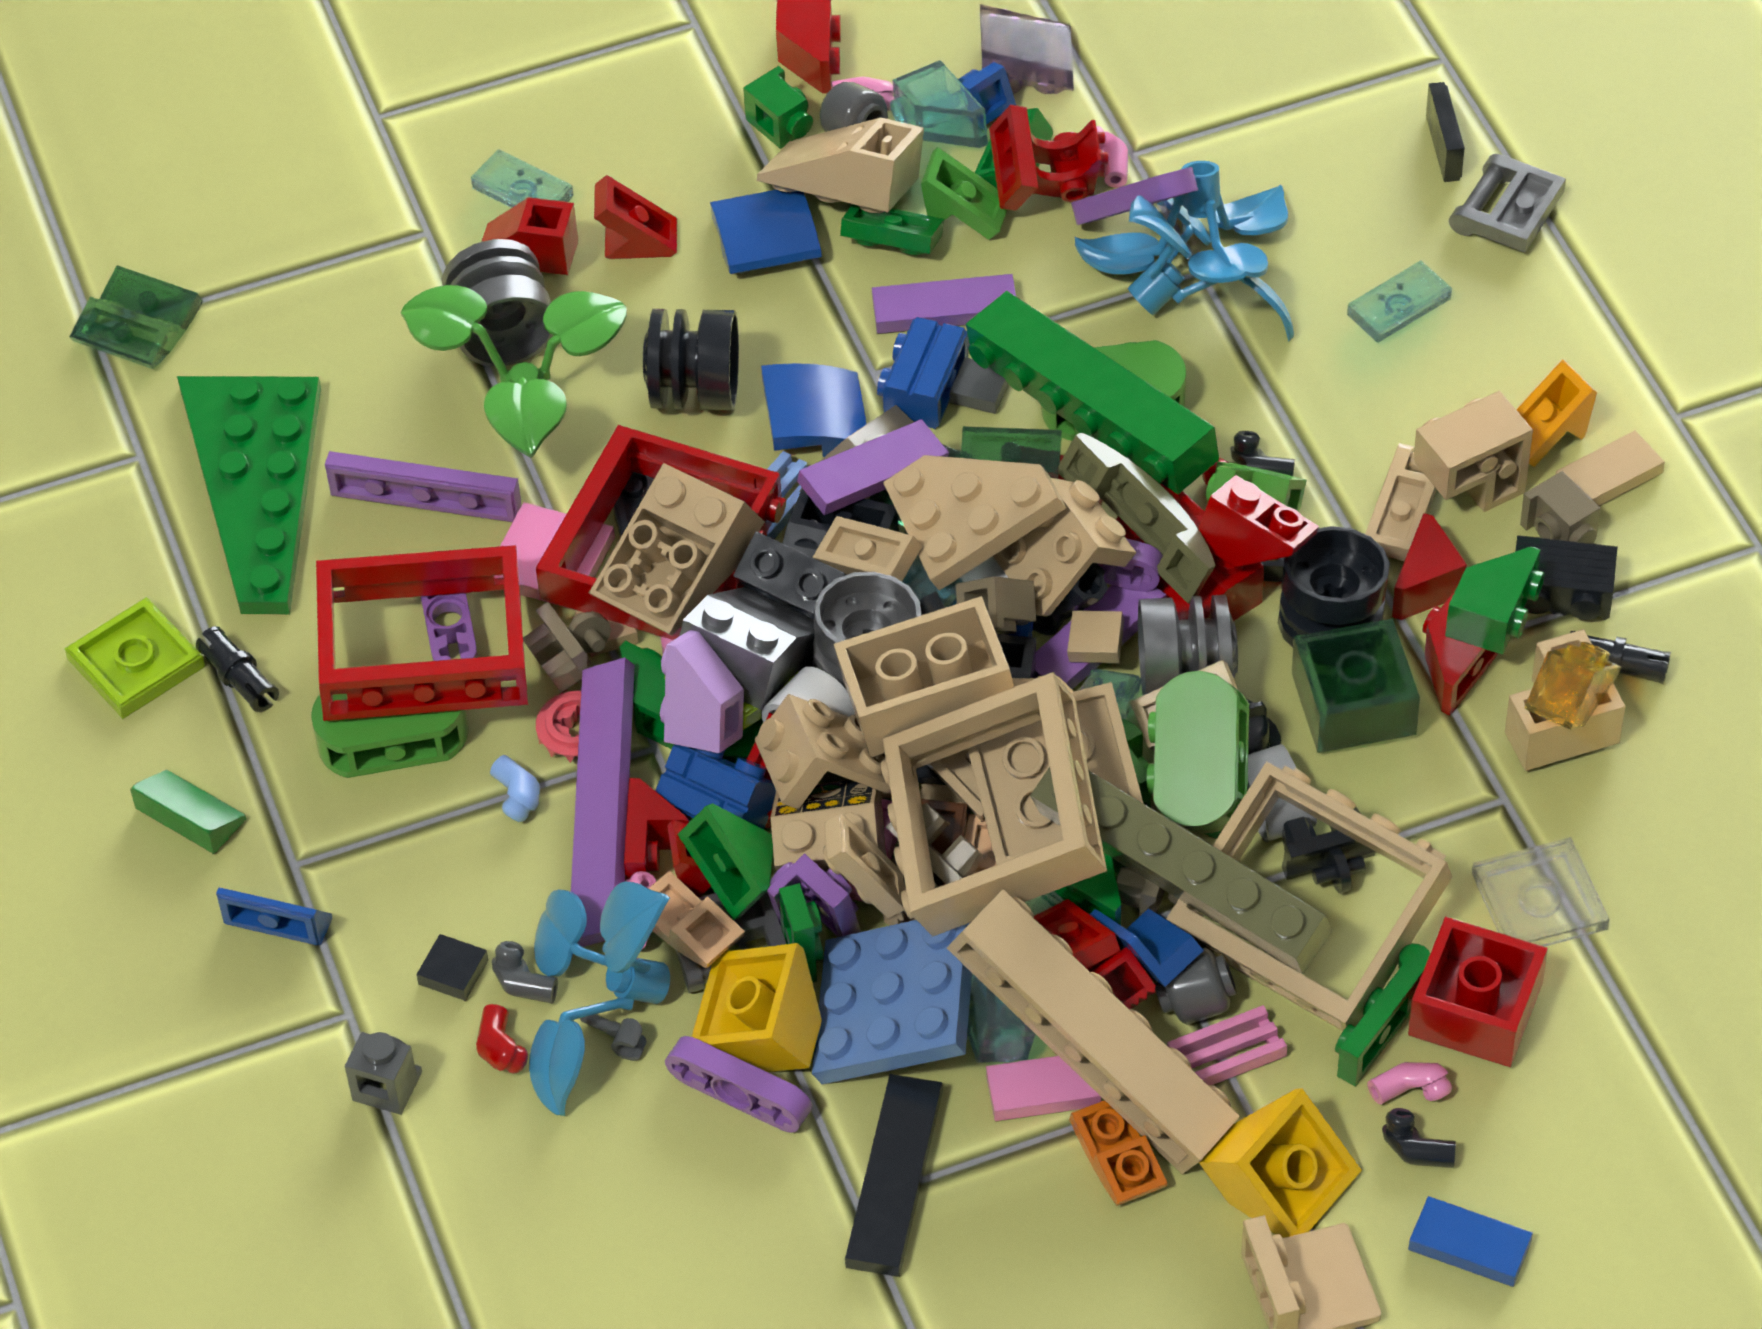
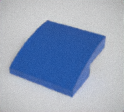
M772 190L710 202L712 219L720 237L722 255L730 274L822 257L817 232L804 192Z
M791 363L761 366L774 451L821 445L822 455L825 457L848 436L867 424L857 372L818 364Z

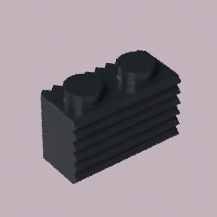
M1517 535L1515 552L1528 547L1541 549L1538 570L1545 572L1543 586L1536 601L1528 599L1525 605L1528 613L1542 614L1550 611L1552 614L1560 612L1563 616L1570 613L1573 617L1583 620H1591L1598 617L1603 620L1610 618L1618 546Z

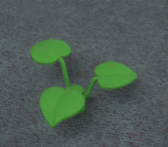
M445 285L428 289L413 297L403 306L401 316L405 320L410 334L423 346L433 350L447 351L467 343L471 338L472 332L480 337L499 372L501 383L494 385L486 394L484 400L486 417L494 430L508 444L530 458L535 455L543 441L557 428L564 418L567 409L566 396L556 384L548 381L551 378L550 366L556 347L561 344L563 349L572 356H585L595 353L613 340L623 327L627 317L626 305L617 299L586 291H575L561 295L550 303L543 316L544 328L554 336L547 343L541 367L537 368L532 363L522 362L514 365L511 370H507L486 329L481 324H478L487 313L486 302L478 293L458 285Z

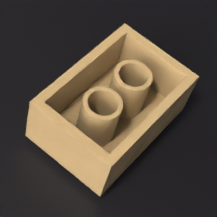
M982 596L833 644L843 680L870 758L885 753L883 738L1014 687L1009 665Z

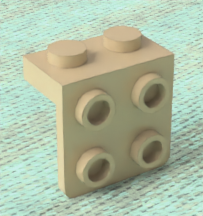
M1051 478L1066 509L993 556L1008 578L1034 581L1036 615L1039 616L1051 615L1092 563L1125 567L1136 554V551L1124 537L1126 532L1123 526L1114 518L1108 516L1098 502L1099 495L1090 485L1080 480L1073 482Z
M788 694L771 718L762 724L755 738L781 803L799 809L827 771L884 793H891L881 771V762L886 760L885 755L880 754L870 758L856 715L848 717L832 711L819 700L810 699L807 701Z

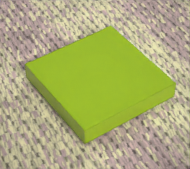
M147 597L64 648L68 661L122 719L205 667L204 659L200 652Z

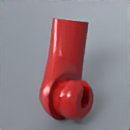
M488 1004L482 1011L476 1041L478 1055L496 1070L503 1071L506 1069L512 1074L519 1073L527 1063V1050L523 1046L516 1045L515 1040L505 1033L509 1011L501 1005Z

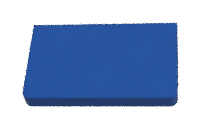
M1149 908L1127 929L1096 909L1089 914L1114 932L1120 950L1126 947L1130 949L1149 977L1164 987L1204 951L1190 934Z

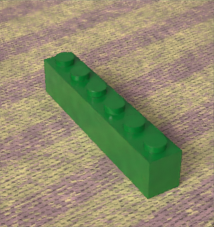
M1005 291L966 323L970 344L968 350L972 359L984 369L990 368L1002 376L1014 390H1023L1038 400L1050 414L1057 413L1072 423L1079 433L1091 436L1116 450L1139 466L1159 484H1163L1176 494L1181 493L1219 460L1216 432L1213 425L1009 291Z

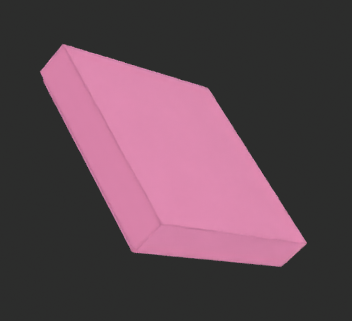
M523 502L500 546L516 545L520 595L545 601L540 599L536 566L565 518V513ZM603 524L578 568V573L595 577L615 539L613 526ZM494 575V578H503V575Z

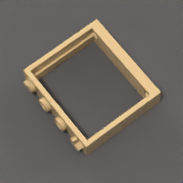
M1054 672L883 738L886 760L881 762V771L887 786L891 790L892 803L888 804L887 810L899 841V846L894 849V856L899 870L904 875L906 890L901 892V900L907 916L910 919L915 918L932 937L972 922L1002 889L1011 897H1017L1026 902L1107 871L1075 698ZM1041 720L1063 840L935 888L916 769Z
M1266 761L1213 844L1215 848L1239 861L1273 806L1281 798L1424 878L1348 1000L1207 920L1204 918V914L1178 899L1166 920L1190 934L1201 948H1208L1213 951L1216 957L1224 954L1228 965L1343 1031L1349 1024L1356 1026L1362 1019L1368 998L1377 987L1383 988L1398 965L1400 951L1405 945L1412 943L1453 876L1447 862L1444 861L1446 855L1432 848L1431 843L1419 839L1414 844L1399 835L1401 832L1400 828L1383 816L1374 814L1369 819L1355 811L1356 804L1340 792L1329 789L1324 794L1310 786L1311 779L1297 768L1292 770L1284 766L1281 770Z

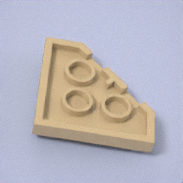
M924 455L883 482L907 533L913 535L922 546L918 556L930 581L939 591L1066 509L1052 479L1040 464Z

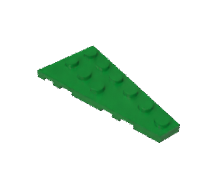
M177 376L240 613L290 615L321 395L319 377Z

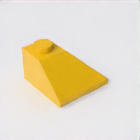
M798 943L726 951L712 963L691 1037L766 1072L809 1068L822 1019L804 948Z
M1303 1088L1294 1089L1234 1123L1203 1159L1198 1162L1230 1205L1250 1218L1265 1215L1270 1231L1274 1234H1280L1282 1238L1309 1232L1362 1171Z

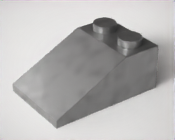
M745 587L707 595L683 619L680 632L681 636L689 630L699 631L743 687L744 702L760 710L784 687L814 653L813 641L815 635L813 619Z

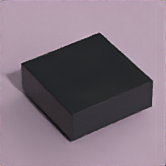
M439 934L416 974L418 985L466 1001L489 961L487 950Z

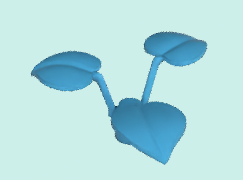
M1194 161L1185 164L1181 169L1193 168L1198 191L1173 198V205L1167 222L1174 228L1182 205L1187 209L1189 216L1207 218L1211 243L1214 249L1201 251L1191 256L1188 261L1191 275L1199 280L1213 283L1233 282L1244 277L1256 278L1265 275L1268 271V258L1266 254L1258 247L1248 243H1238L1224 248L1220 242L1218 227L1224 230L1233 229L1241 235H1261L1282 229L1288 222V209L1282 185L1224 204L1220 194L1219 166L1210 161ZM1121 233L1095 239L1075 237V247L1082 259L1093 268L1109 274H1131L1147 270L1155 262L1154 256H1160L1167 246V241L1161 237L1158 242L1156 238L1145 233Z
M1138 195L1131 203L1129 222L1146 226L1167 241V246L1157 261L1128 287L1133 297L1150 314L1154 315L1171 298L1179 304L1187 296L1217 283L1201 280L1181 289L1179 284L1185 278L1171 262L1179 252L1186 259L1191 256L1186 243L1193 233L1206 246L1211 243L1210 234L1198 218L1188 215L1187 209L1182 205L1177 217L1182 222L1183 233L1180 236L1153 204L1143 196ZM1173 198L1158 202L1157 205L1164 206L1170 211L1173 205ZM1244 277L1239 280L1253 288L1279 314L1289 342L1294 337L1293 325L1289 312L1277 293L1259 277Z
M624 881L615 886L607 898L600 921L601 935L606 941L602 947L605 955L585 949L578 944L587 924L585 907L580 898L573 892L560 889L554 890L548 896L546 910L542 913L534 942L535 960L540 971L551 977L561 976L568 969L574 954L580 958L607 966L606 986L618 997L614 1000L564 1011L560 1015L559 1022L545 1020L539 1027L531 1047L529 1073L538 1098L552 1113L565 1116L566 1101L575 1085L584 1057L585 1039L581 1027L574 1020L619 1008L631 1010L634 1001L659 1004L665 999L670 987V971L668 966L663 962L637 957L670 899L666 894L653 891L635 882Z

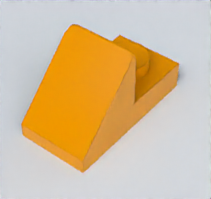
M1563 359L1516 409L1533 429L1529 464L1533 467L1540 462L1567 431L1582 440L1586 435L1597 392Z

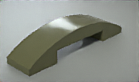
M1084 433L1076 434L1056 471L1066 481L1075 482L1080 480L1090 485L1099 495V500L1102 499L1146 544L1158 549L1163 555L1157 566L1158 574L1189 604L1192 596L1199 595L1215 568L1211 551L1197 526L1180 504L1139 466L1097 439Z

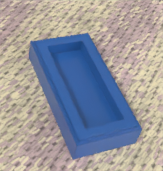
M1428 1196L1410 1237L1408 1250L1514 1287L1531 1245L1533 1232Z

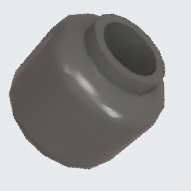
M841 82L835 85L826 94L820 109L821 126L825 132L880 117L888 119L887 105L883 97L876 91L855 82Z
M1202 948L1204 951L1166 987L1158 982L1154 983L1163 1012L1174 1011L1177 1018L1186 1025L1226 1012L1230 1007V997L1237 995V990L1224 954L1216 957L1210 949Z

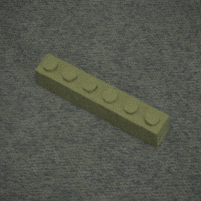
M1049 767L1030 797L1040 814L1060 825ZM1088 770L1103 852L1278 961L1301 974L1305 973L1332 932L1325 914Z

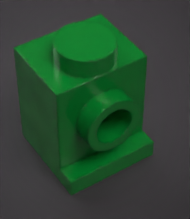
M779 65L743 87L746 120L779 149L783 148L789 141L804 137L812 128L813 117L807 113L809 104L805 95L799 88L791 87L785 82V72Z

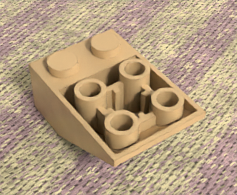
M880 117L789 141L757 174V181L772 184L774 189L783 192L801 191L814 194L817 199L824 202L834 203L843 201L859 205L860 209L870 213L889 212L919 178L924 128Z
M663 463L589 594L673 635L682 626L683 619L707 595L713 594L737 569L755 532L760 531L764 521L744 501Z

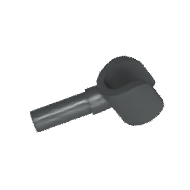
M598 1014L580 1018L581 1022L614 1037L611 1049L619 1057L630 1061H636L640 1058L647 1041L641 1035L643 1032L642 1027L637 1020L626 1018L620 1024Z

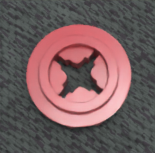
M569 691L551 698L543 705L536 718V733L539 744H543L547 748L551 757L558 754L564 755L570 763L575 756H578L579 735L571 737L569 728H573L580 715L581 691Z

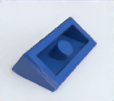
M220 887L216 892L223 922L227 925L308 944L321 945L332 921V913Z

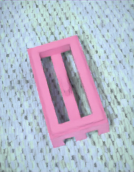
M1264 1005L1167 1042L1168 1047L1177 1049L1189 1060L1192 1069L1215 1059L1221 1061L1234 1056L1236 1051L1265 1040L1267 1044L1196 1071L1195 1073L1207 1085L1217 1084L1287 1056V1045L1283 1038L1279 1039L1277 1036L1278 1029L1274 1022H1269L1268 1012Z

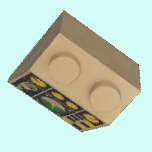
M850 779L820 783L815 786L799 809L781 803L776 791L771 813L773 856L776 871L788 862L795 863L805 853L826 872L830 867L823 854V848L826 846L824 822L838 814H844L887 856L881 791Z

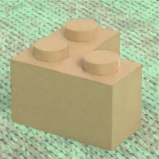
M1497 391L1482 399H1474L1463 408L1441 418H1433L1422 427L1417 428L1413 461L1445 500L1467 491L1483 512H1486L1525 493L1533 429L1500 391Z
M1579 630L1536 643L1532 682L1536 688L1509 695L1505 734L1524 770L1527 771L1620 743L1626 706L1585 630Z

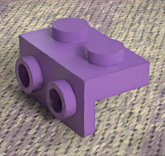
M804 853L795 863L788 862L783 865L772 877L771 886L767 892L780 926L779 888L800 883L806 903L815 901L821 923L836 937L861 932L855 914L859 908L849 896L852 888L841 875L835 874L830 868L824 872Z

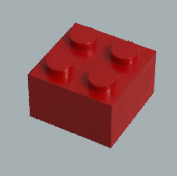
M1445 916L1412 998L1408 1035L1511 1068L1543 984L1548 948Z

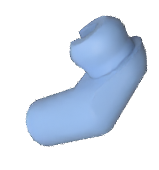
M502 755L493 763L490 774L508 788L507 794L509 798L502 804L503 812L511 819L523 822L528 818L529 812L531 810L535 811L539 804L540 786L532 774L507 755Z

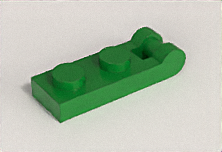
M1411 943L1402 948L1399 953V970L1384 989L1377 987L1372 992L1365 1004L1364 1016L1356 1026L1349 1024L1341 1033L1335 1046V1052L1339 1054L1337 1077L1356 1087L1410 1015L1412 998L1430 956V952L1425 946Z

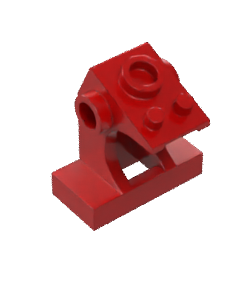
M1010 104L989 127L1001 209L1017 211L1032 194L1057 197L1066 202L1081 200L1087 196L1094 195L1097 178L1104 177L1105 164H1108V152H1103L1099 147V144H1105V132H1097L1096 120H1091L1079 133L1063 132L1056 135L1053 141H1046L1032 135L1027 107ZM1036 163L1050 165L1051 173L1040 170Z

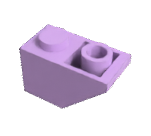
M689 630L668 643L661 660V669L663 674L666 675L665 697L660 708V718L664 723V742L721 753L743 736L744 689L699 631Z

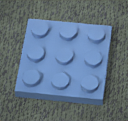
M917 920L825 941L819 1011L822 1022L814 1048L812 1075L821 1084L966 1054L972 972L947 947L970 923L932 937Z

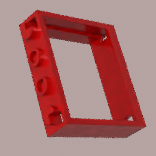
M617 425L536 566L540 599L584 613L598 612L609 621L671 640L678 638L682 626L673 635H670L592 596L589 592L597 578L577 572L632 473L636 472L655 478L663 463L744 501L764 521L759 533L767 536L772 523L777 524L780 522L786 507V498H782L780 473ZM735 571L713 594L743 587L733 576Z
M516 545L316 560L318 675L323 721L528 705ZM494 575H503V578H494ZM344 587V590L334 591V588ZM504 590L509 655L336 669L334 603ZM516 680V686L501 687V681ZM347 694V700L333 701V695Z

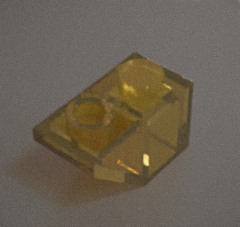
M1581 642L1579 647L1568 644L1566 648L1548 651L1524 709L1570 730L1584 727L1618 676L1621 666L1608 661L1610 655L1608 651L1587 642Z

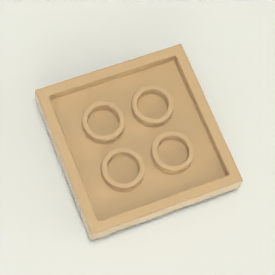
M1112 682L1070 692L1076 702L1088 770L1143 803ZM1041 720L967 749L996 865L1063 840L1061 826L1040 814L1030 797L1050 767Z

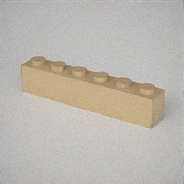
M1004 889L995 896L947 947L967 969L1141 1136L1146 1135L1148 1142L1181 1174H1184L1200 1162L1240 1117L1231 1108L1229 1099L1221 1090L1215 1086L1207 1085L1191 1069L1189 1060L1180 1051L1168 1047L1152 1032L1150 1023L1143 1015L1135 1010L1128 1009L1112 994L1111 986L1102 976L1095 972H1089L1073 956V951L1066 941L1057 935L1050 934L1034 919V914L1030 907L1021 899L1011 897Z

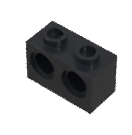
M756 531L733 576L743 587L814 620V606L821 590L834 579L846 574Z

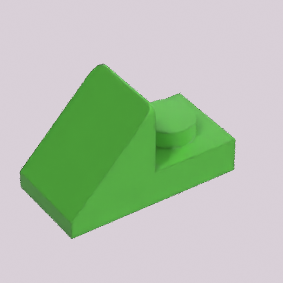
M939 147L933 150L921 182L927 215L943 218L944 221L951 215H954L990 240L1000 232L1007 209L1000 208L997 188Z

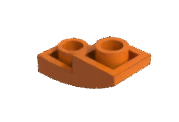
M1105 1100L1071 1113L1069 1121L1093 1169L1116 1206L1167 1187L1166 1178L1146 1135L1140 1137L1139 1133Z

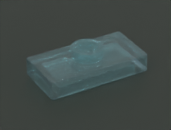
M500 149L471 176L472 189L511 208L528 197L569 202L574 196L571 184Z
M1420 260L1350 302L1347 315L1379 343L1449 301L1452 288Z
M1101 669L1091 670L1080 690L1112 682L1121 719H1126L1132 709L1130 701L1137 699L1139 696L1141 677L1139 675Z

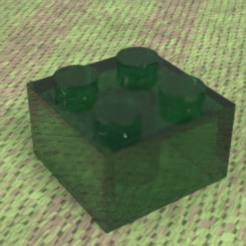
M1393 619L1294 636L1291 674L1317 753L1417 734L1420 696Z

